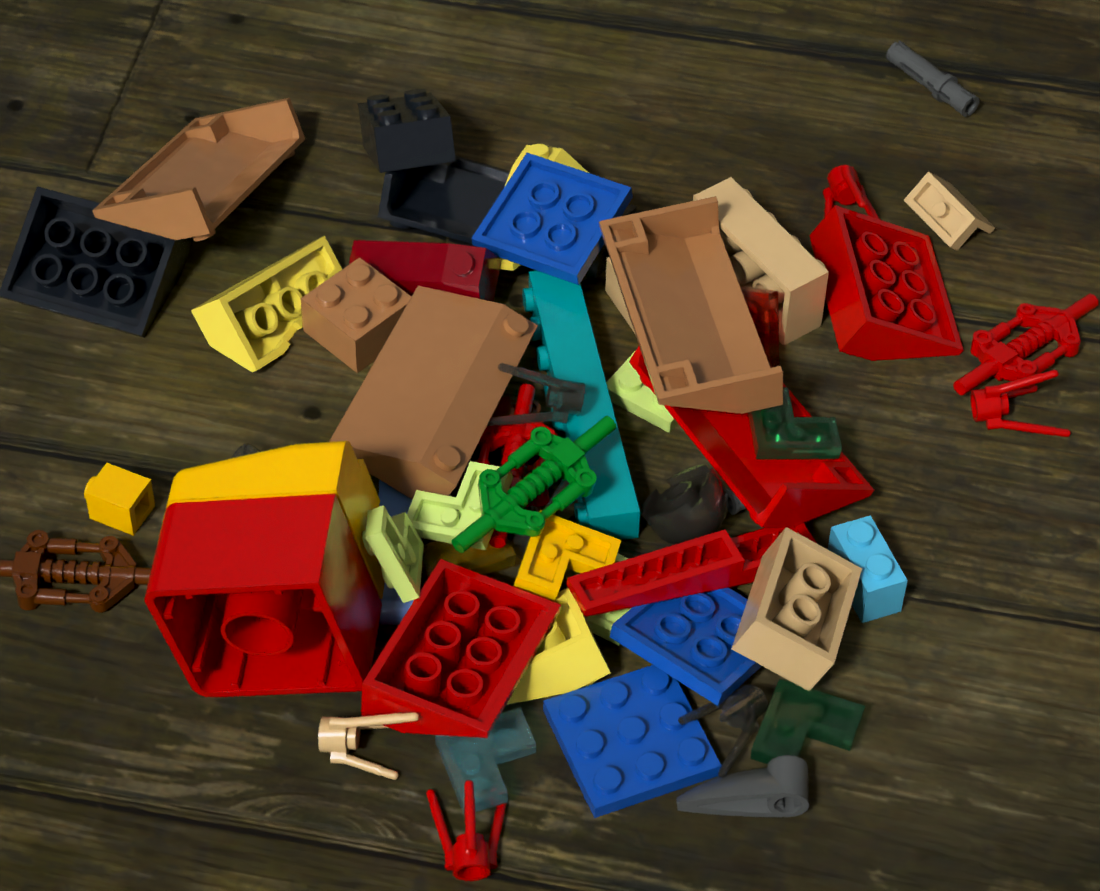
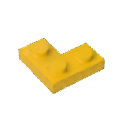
M552 515L546 520L541 535L536 537L530 536L513 586L555 602L566 569L584 573L613 564L621 540Z

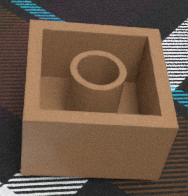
M359 257L300 298L303 331L348 367L359 373L376 360L411 296Z

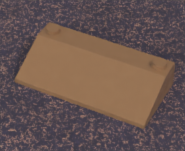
M290 98L195 118L94 208L92 212L95 218L173 240L192 237L194 241H201L213 236L216 233L215 228L285 159L293 156L295 149L305 140Z
M717 197L704 198L599 221V227L659 405L739 414L783 405V371L781 366L770 368L720 235Z
M418 286L329 442L349 441L357 459L364 460L369 474L413 499L416 490L449 496L457 486L538 325L501 303Z

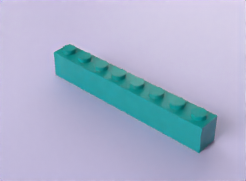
M537 270L529 271V288L522 289L523 305L525 312L532 311L533 317H530L529 320L538 325L531 339L532 341H539L540 347L536 348L539 370H546L547 377H544V391L546 400L554 401L555 407L551 408L554 431L561 432L562 438L566 439L568 437L574 442L605 416L611 417L616 423V430L585 454L589 468L595 472L597 479L593 493L588 497H579L577 499L578 503L574 504L576 523L620 540L638 538L640 509L581 285Z

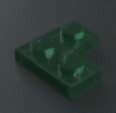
M783 387V405L748 412L756 459L840 458L842 445L836 417H794L788 387Z
M779 679L752 746L750 759L768 765L772 759L779 756L790 755L800 757L807 737L851 751L864 715L865 706L814 689L808 691L795 683Z

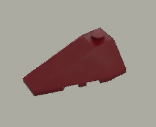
M354 240L349 264L360 257L411 297L418 286L494 302L502 259L484 247L451 243Z

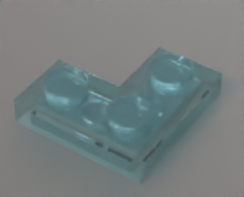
M521 708L501 713L487 738L435 735L436 746L464 815V784L467 780H471L474 783L475 812L508 803V791L497 765L536 753V742Z

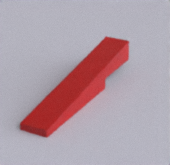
M804 523L789 528L817 543ZM762 528L733 538L724 529L568 577L567 586L583 615L586 617L754 582L763 554L785 528Z

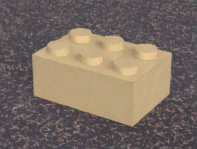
M786 527L761 558L731 649L810 691L835 663L862 568Z

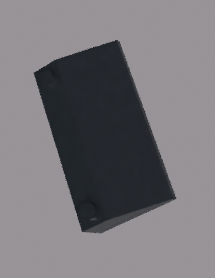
M455 156L456 161L386 172L378 217L390 220V224L397 228L410 229L414 227L472 244V236L504 189L510 171ZM628 204L622 216L635 214L637 206ZM605 243L582 280L596 279L606 270L609 254Z

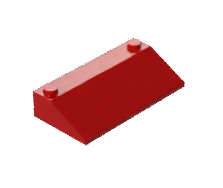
M638 346L629 363L640 375L641 382L655 394L640 347ZM784 383L783 405L744 414L665 406L750 512L751 519L762 528H792L870 497L874 491L873 487Z

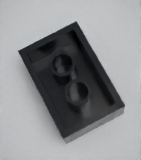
M413 89L405 91L404 97L390 99L389 95L385 94L373 95L367 98V102L358 103L363 147L380 173L456 161L451 116L432 93H426L425 89Z

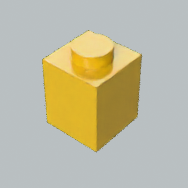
M109 463L104 465L97 476L91 477L85 487L84 498L86 499L89 518L133 536L155 507L151 479Z

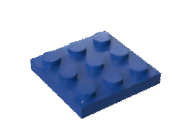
M526 153L472 236V244L476 247L487 248L500 258L579 285L605 243L599 227V221L621 217L633 198L632 188Z
M729 587L632 607L612 624L609 636L717 706L725 701L761 667L760 664L731 649L748 599Z
M654 665L543 700V712L594 818L700 783L721 774L722 765L678 681Z

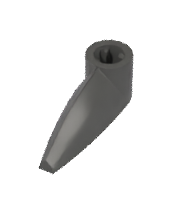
M785 755L772 759L768 763L767 768L741 771L712 779L678 796L677 811L746 817L799 816L805 813L809 807L808 765L802 758Z

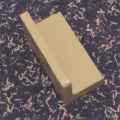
M929 171L904 199L919 217L950 248L956 251L977 228L989 234L995 229L951 183Z

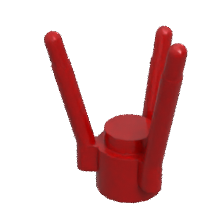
M841 165L829 172L827 177L829 187L823 190L825 199L824 217L833 208L834 201H838L842 205H850L857 202L860 208L865 209L868 216L880 219L867 198L865 189L860 184L854 167Z
M1051 370L1004 384L971 390L970 402L974 421H986L987 430L1002 428L1069 437L1071 431L1068 429L1001 419L1002 415L1009 414L1008 398L1036 392L1038 387L1035 384L1056 378L1059 372ZM1033 385L1031 388H1026V389L1023 388V387H1027V386Z
M467 780L464 784L465 833L459 835L456 838V843L453 845L436 793L433 789H429L426 795L445 854V869L448 871L453 870L454 877L463 881H477L488 877L490 869L497 868V848L504 821L507 798L500 796L498 799L487 843L484 841L482 834L476 833L474 783L471 780Z

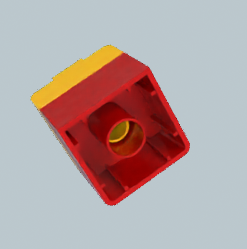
M349 441L293 444L185 468L179 471L173 478L144 601L190 687L197 694L205 697H237L362 691V682L372 668L382 608L380 599L383 597L385 581L381 571V564L375 555L370 556L362 540V532L366 530L367 512L379 507L380 499L364 460L357 459Z

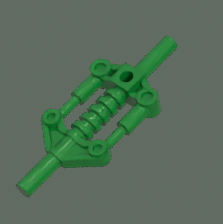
M609 416L603 417L574 442L568 437L565 439L551 434L549 429L545 427L534 428L531 431L530 439L510 454L506 463L496 471L487 469L481 472L478 481L481 517L452 539L453 547L463 554L492 529L531 537L541 535L545 522L558 510L563 511L579 497H588L593 493L597 477L595 472L589 468L585 454L616 430L614 420ZM535 455L545 460L532 473L527 474L524 479L511 487L507 494L502 490L501 478L512 469H519ZM560 478L568 481L569 485L552 498L553 502L543 511L537 512L524 509L528 502L530 503L535 500L545 489L551 487L553 482H557Z

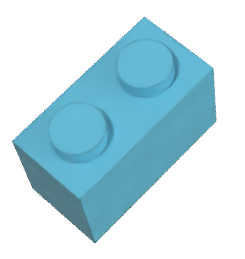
M871 515L832 526L828 550L862 568L852 606L860 621L865 623L901 612L908 580Z

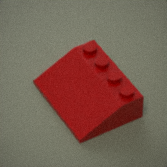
M835 205L809 237L815 259L820 260L829 271L825 298L839 351L871 361L960 355L964 349L929 235Z
M440 559L420 590V597L413 601L362 682L361 716L417 712L419 714L417 721L386 724L384 726L401 733L487 738L561 611V604Z

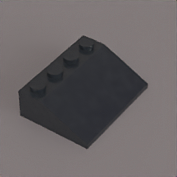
M37 186L0 288V298L145 338L182 275L193 238L173 240L95 218L92 212L100 203Z

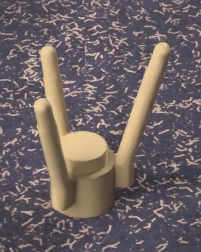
M411 712L349 718L322 716L318 735L319 751L331 753L330 763L347 764L396 780L399 777L398 772L348 753L350 750L358 749L360 730L389 728L384 725L417 721L419 714Z

